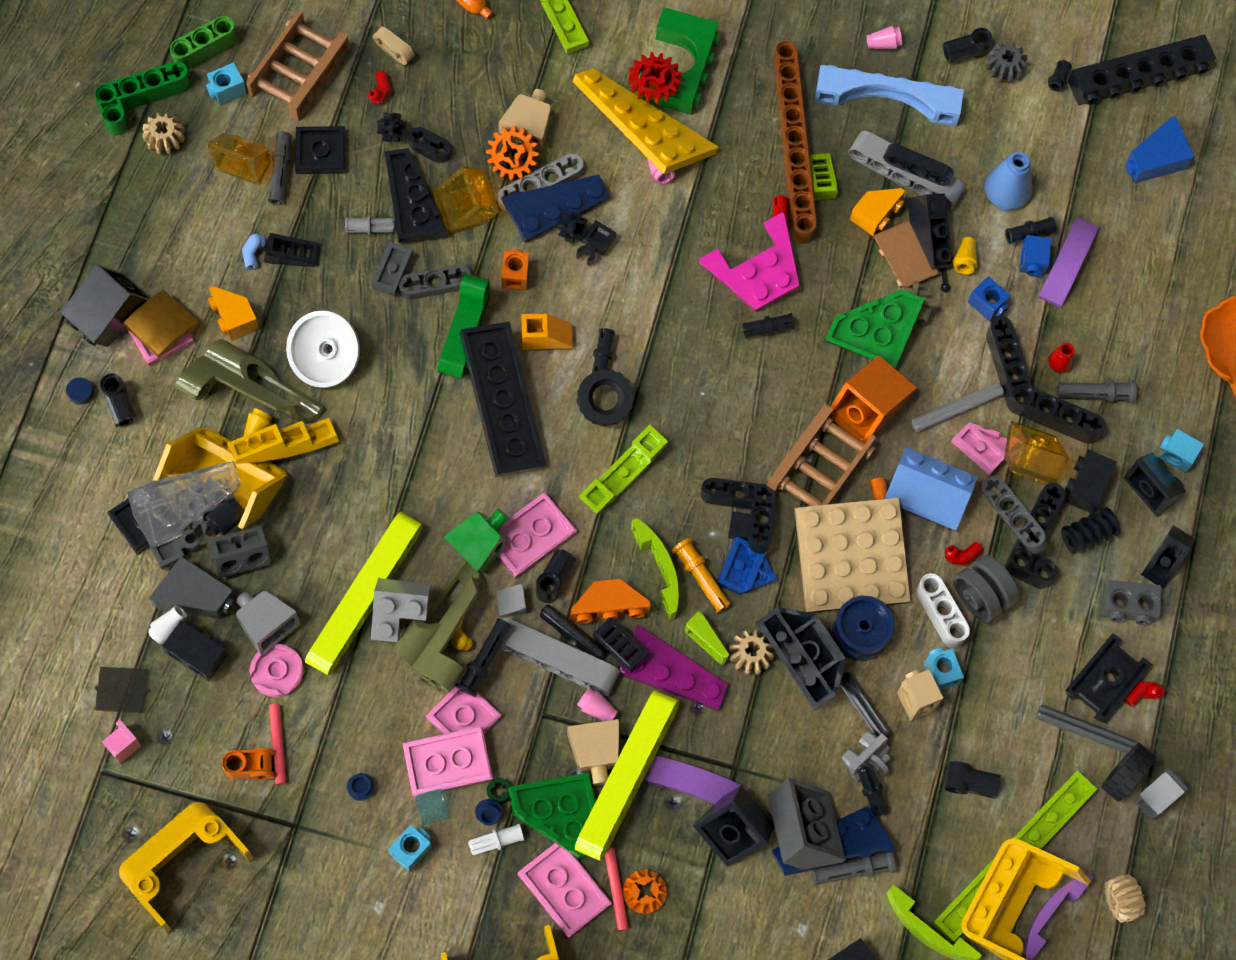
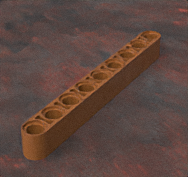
M781 41L775 49L773 68L786 189L789 199L791 235L795 242L806 244L813 238L816 228V215L797 48L792 42ZM785 97H791L793 100H788ZM788 118H793L796 121H790ZM790 140H797L798 143H793ZM792 161H798L801 164L797 165L794 164ZM794 183H801L804 186L800 187L795 185ZM797 205H804L806 208L802 209L797 207ZM803 226L808 228L809 230L803 231L799 227Z

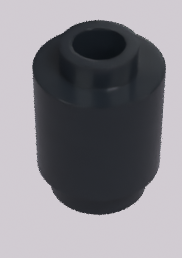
M234 498L229 501L225 500L206 516L208 520L206 526L215 536L218 534L221 536L226 535L240 523L245 510Z

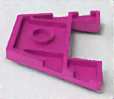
M783 212L763 223L775 245L746 262L730 269L718 248L699 259L702 267L709 270L715 278L723 282L755 312L799 288Z

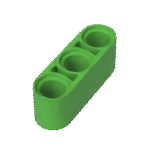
M220 16L176 39L170 45L173 62H182L186 65L187 69H190L233 46L237 41L234 22L230 17Z

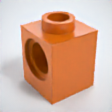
M518 249L504 251L502 289L527 290L528 252ZM513 266H518L521 269L518 271H513L510 268Z

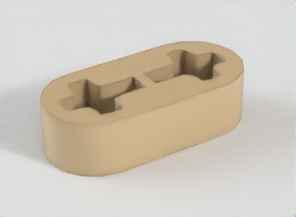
M380 27L372 36L375 43L382 50L403 65H406L415 56L414 51L407 43L385 27Z

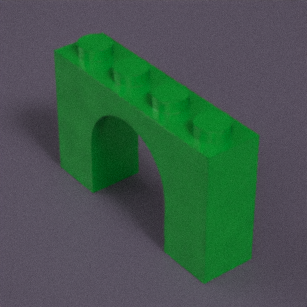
M663 7L657 25L656 40L685 48L693 56L695 64L688 71L681 73L680 89H677L675 97L669 94V101L666 102L661 98L659 104H656L655 99H651L650 104L691 115L694 106H699L702 95L699 92L700 86L705 87L708 73L705 70L707 66L711 67L715 55L711 51L713 46L718 47L721 33L717 32L719 22ZM671 78L668 79L666 85L670 83Z

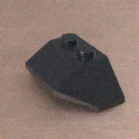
M776 607L757 621V624L814 710L819 709L838 695L847 658L818 614Z

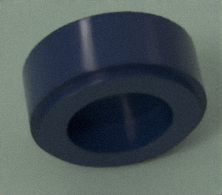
M81 377L74 378L67 384L66 394L71 402L81 405L91 400L93 388L87 379Z

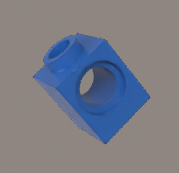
M1026 235L1021 245L1019 272L1027 273L1030 276L1045 274L1049 266L1051 238Z
M988 276L972 291L968 303L990 322L996 315L1002 316L1009 308L1007 302L1011 295ZM986 298H992L996 303H990Z

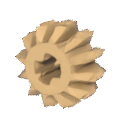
M157 112V118L148 117L149 124H143L144 133L142 137L150 151L156 149V152L160 155L163 150H166L170 155L172 148L179 150V143L184 142V126L180 124L177 116L172 118L171 114L167 112L164 117H161V114Z
M747 630L743 631L742 637L736 635L733 640L735 644L729 647V651L733 653L729 658L730 661L737 662L736 670L745 667L746 675H749L751 669L754 670L756 675L760 674L761 668L767 670L770 666L768 661L774 658V654L769 652L773 649L772 645L765 643L767 641L765 635L761 638L757 637V630H754L752 636L749 635ZM748 649H753L752 652H754V650H755V651H756V655H755V656H750L751 653H749V655H748V654H747V650H748Z
M1121 874L1105 883L1106 889L1104 893L1107 899L1106 902L1115 919L1120 923L1130 922L1144 915V908L1146 907L1143 899L1144 895L1141 892V886H1138L1137 880L1130 874Z

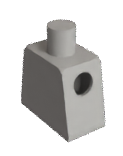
M262 591L255 598L249 592H243L236 600V603L241 607L236 613L238 621L261 656L301 625L296 611L267 591Z

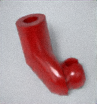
M379 71L375 74L378 87L373 88V92L370 90L368 93V98L374 104L383 103L391 93V86L386 71Z
M973 542L966 550H960L958 547L950 545L945 549V559L951 564L968 565L983 552V548L978 542Z
M1140 681L1124 701L1130 707H1134L1141 698L1159 699L1164 695V688L1156 682Z

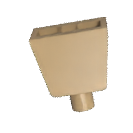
M535 89L531 97L523 94L518 95L499 121V133L502 135L503 127H507L509 132L512 126H517V132L521 128H525L526 136L529 134L534 135L531 142L539 143L535 149L542 151L551 117V106L544 103L547 94L540 89ZM513 136L516 142L525 144L521 138Z
M618 719L568 726L567 736L579 772H591L594 786L605 785L608 779V770L613 769L618 760Z

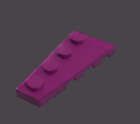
M637 624L632 637L650 653V656L632 673L621 665L619 675L718 711L728 684ZM635 650L634 652H632V653L626 658V660L628 661V660H629L634 654H636L638 651Z

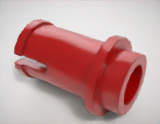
M777 195V197H773V215L771 216L773 218L783 212L786 224L790 222V217L788 216L789 199L787 196Z

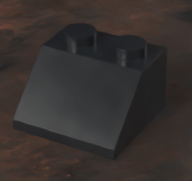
M1153 452L1138 458L1124 476V480L1156 517L1178 502L1186 493L1183 483L1168 471L1165 462L1161 458L1156 457Z
M742 785L723 796L693 825L727 867L768 843L775 829L774 823Z

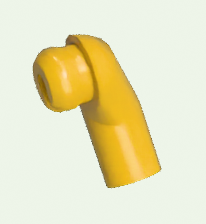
M462 620L451 637L450 643L457 650L468 651L471 649L473 642L461 630Z

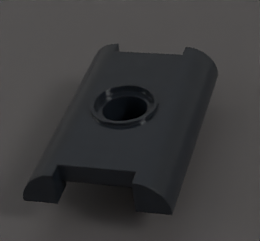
M1114 633L1110 635L1065 690L1071 700L1077 697L1097 714L1093 718L1102 723H1105L1153 665L1144 657L1137 662L1118 646L1122 639ZM1104 672L1111 673L1114 676L1115 682L1108 681L1104 676Z

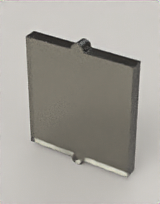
M100 667L98 685L95 686L97 691L95 711L143 713L145 694L148 693L146 688L148 670Z

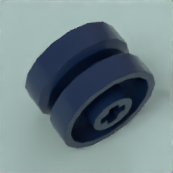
M861 595L849 599L842 605L833 623L834 640L844 655L851 660L868 661L876 658L884 651L894 632V618L891 610L883 601L873 596Z

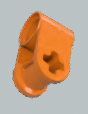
M273 749L232 750L227 752L222 758L221 763L224 774L231 780H270L275 777V773L272 772V756L275 755V750ZM232 760L242 762V766L238 770L232 771L227 767Z

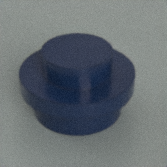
M363 773L353 775L347 783L348 794L357 801L367 800L374 792L372 778Z
M495 799L480 801L475 808L476 818L484 825L497 823L502 816L501 804Z

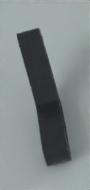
M1004 316L994 318L987 330L986 340L1000 384L1004 390L1008 409L1016 415L1083 443L1094 444L1097 442L1106 428L1103 417L1033 388L1011 320ZM1002 351L1010 353L1011 357L1003 355ZM1009 374H1015L1018 380L1012 379ZM1016 396L1024 398L1026 402H1019ZM1039 406L1046 407L1049 412H1043ZM1063 416L1070 417L1073 422H1067Z

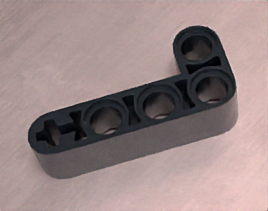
M1048 483L1044 486L1030 511V514L1046 535L1065 497L1063 487L1057 483ZM1049 495L1053 497L1050 506L1045 504ZM1035 515L1042 516L1046 523L1037 521ZM1032 532L1028 534L1029 537L1034 539L1035 543L1039 542V539H1036ZM1017 538L1006 560V570L1011 576L1035 588L1044 589L1048 587L1057 575V566L1054 562L1038 553H1030ZM1014 558L1023 560L1025 566L1017 565ZM1037 570L1045 571L1048 574V578L1041 577Z

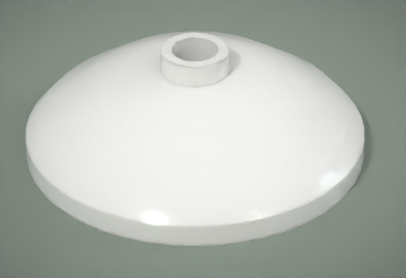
M314 311L304 315L294 324L287 339L286 352L290 367L303 382L315 387H332L342 383L353 373L359 360L360 345L355 329L344 317L331 311ZM329 344L333 348L331 353L327 351V346Z

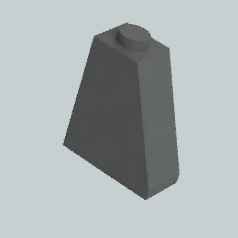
M180 557L149 597L152 606L159 610L170 611L177 605L186 614L220 619L224 613L228 614L232 610L236 597L232 589L183 557Z

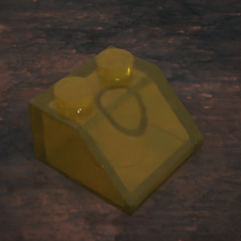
M225 133L217 136L208 144L215 170L260 185L271 163L269 149L259 143L252 144L244 141L238 135L230 136Z
M463 166L431 192L448 235L484 225L500 212L485 172L482 169Z
M1013 421L1010 422L1004 455L1009 470L1019 476L1024 474L1031 476L1040 483H1057L1069 461V457L1057 437Z

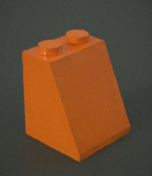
M878 355L844 384L831 405V408H833L831 419L849 434L866 443L871 435L875 436L904 407L917 387Z

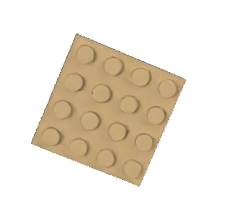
M899 498L795 508L806 612L841 609L842 605L849 599L861 595L873 596L885 604L910 602Z

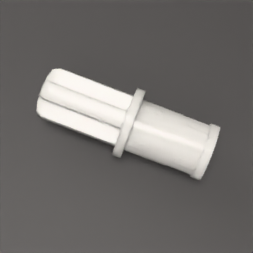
M517 824L516 826L499 831L493 829L492 833L470 839L468 844L472 855H478L494 849L500 851L503 846L524 841L520 825Z

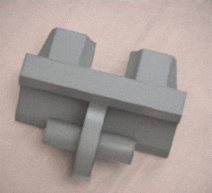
M867 731L859 741L860 746L865 750L859 755L853 749H849L842 756L844 765L850 770L851 778L857 783L860 781L857 767L863 763L872 764L875 774L878 772L885 776L889 772L885 764L890 760V757L887 755L890 748L887 745L888 738L882 733L877 737Z

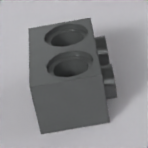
M261 525L209 539L219 578L271 564L268 545Z
M1108 580L1104 585L1102 617L1110 618L1113 622L1132 620L1140 625H1149L1154 623L1161 615V585ZM1113 598L1120 599L1124 607L1117 606ZM1139 601L1146 602L1149 610L1142 608Z

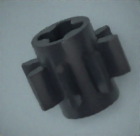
M383 113L384 117L377 120V134L383 135L384 142H400V138L407 134V121L400 119V113Z
M574 211L571 215L564 213L563 218L557 223L560 231L558 236L565 237V241L569 243H574L575 240L582 241V237L588 231L586 224L588 220L581 218V214Z

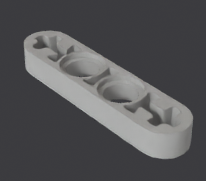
M577 154L565 155L503 187L498 192L499 207L507 211L501 197L516 194L517 189L519 193L525 192L523 189L525 184L532 183L538 189L578 178L583 172L582 158ZM568 163L576 165V169L574 170L572 167L568 168ZM549 172H553L558 176V179L549 182L544 176Z

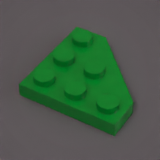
M900 289L840 314L834 318L825 340L872 360L879 355L896 369L925 298Z
M589 773L509 787L514 816L576 858L590 857L575 850L578 836L595 805Z

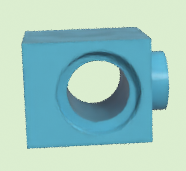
M234 62L207 74L209 84L206 85L208 93L211 98L216 97L220 105L247 94L244 81Z
M1176 429L1172 436L1167 434L1162 441L1160 448L1163 451L1159 458L1186 473L1194 463L1204 444Z
M938 648L929 652V656L924 661V666L926 670H930L939 690L959 685L964 676L953 648L948 650ZM937 664H945L949 672L943 673L939 671Z
M410 825L388 848L389 854L410 872L432 849L431 842L429 841L431 837L421 827H418L416 830ZM409 841H417L420 844L419 849L413 853L407 852L404 847Z

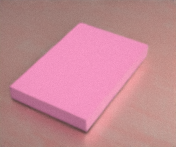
M544 492L511 516L500 529L508 537V542L498 555V558L516 579L574 536L577 530Z
M482 726L403 743L413 797L493 780Z
M556 843L517 873L568 939L612 904L575 856Z

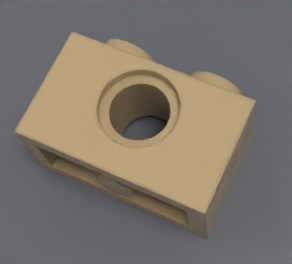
M918 669L908 673L905 676L906 679L901 683L902 685L897 695L911 722L934 712L942 701L943 696L929 669L924 672Z

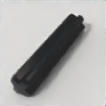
M547 604L542 608L540 617L581 651L600 660L603 659L606 651L552 606Z
M850 672L843 673L840 686L868 727L877 737L882 733L889 739L892 736V732Z

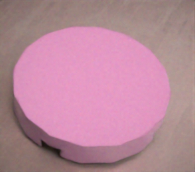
M276 644L262 656L257 652L251 661L249 671L252 683L259 692L266 696L278 698L289 695L298 688L303 679L304 668L301 658L294 649L287 645Z

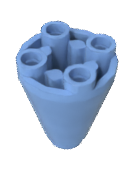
M1015 152L1009 155L992 169L986 177L983 185L984 192L988 200L997 206L1000 211L1008 212L1009 210L1023 207L1031 197L1033 192L1031 161L1024 152Z

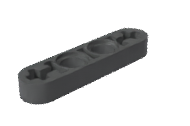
M999 476L987 477L981 485L986 499L1030 553L1037 554L1043 552L1048 546V539L1044 530ZM995 486L998 488L1001 495L997 497L996 493L990 489L991 487ZM1007 501L1014 502V506L1011 509H1001L1003 503ZM1018 519H1028V523L1024 527H1015ZM1032 532L1035 538L1039 539V542L1031 541L1028 534Z

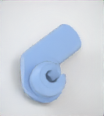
M256 233L249 236L242 248L247 270H254L258 267L255 253L258 248L262 249L266 245V238L263 235Z

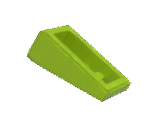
M830 153L809 155L814 200L836 199L838 189ZM816 161H825V164H814V165H813V162H816ZM814 169H826V171L815 172ZM823 176H827V178H828V179H816V177H823ZM818 184H829V186L818 187Z
M699 610L686 623L685 634L721 666H724L727 663L729 653L703 613Z

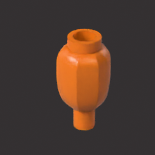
M457 0L464 9L472 14H481L486 19H489L493 14V11L487 7L486 0Z

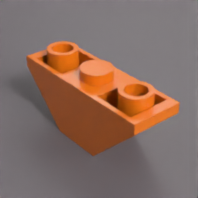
M621 579L594 581L572 607L570 618L571 622L577 621L578 624H588L595 619L606 621L610 617L615 621L619 617L629 616L631 619H639L645 617V614H649L650 601Z

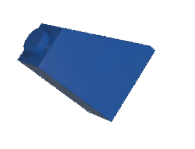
M1171 117L1130 153L1125 166L1128 175L1132 176L1134 183L1189 168L1194 155L1177 117Z

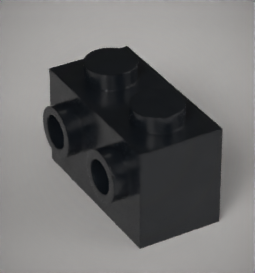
M1089 449L1084 457L1079 456L1073 470L1077 471L1075 478L1070 477L1064 489L1068 493L1065 502L1087 512L1094 513L1100 505L1117 461Z
M180 621L164 642L162 648L165 654L209 682L228 656L224 649L225 644L213 636L210 639L202 634L203 630L194 623L190 622L187 625Z

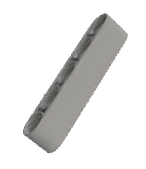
M860 132L848 151L853 160L920 196L945 193L947 209H952L965 189L964 184L959 179L952 177L949 185L940 186L888 164L883 158L888 145L892 143L871 132Z
M502 619L513 627L500 646L501 650L587 689L590 687L594 691L597 689L603 696L610 695L620 674L618 668L512 619Z

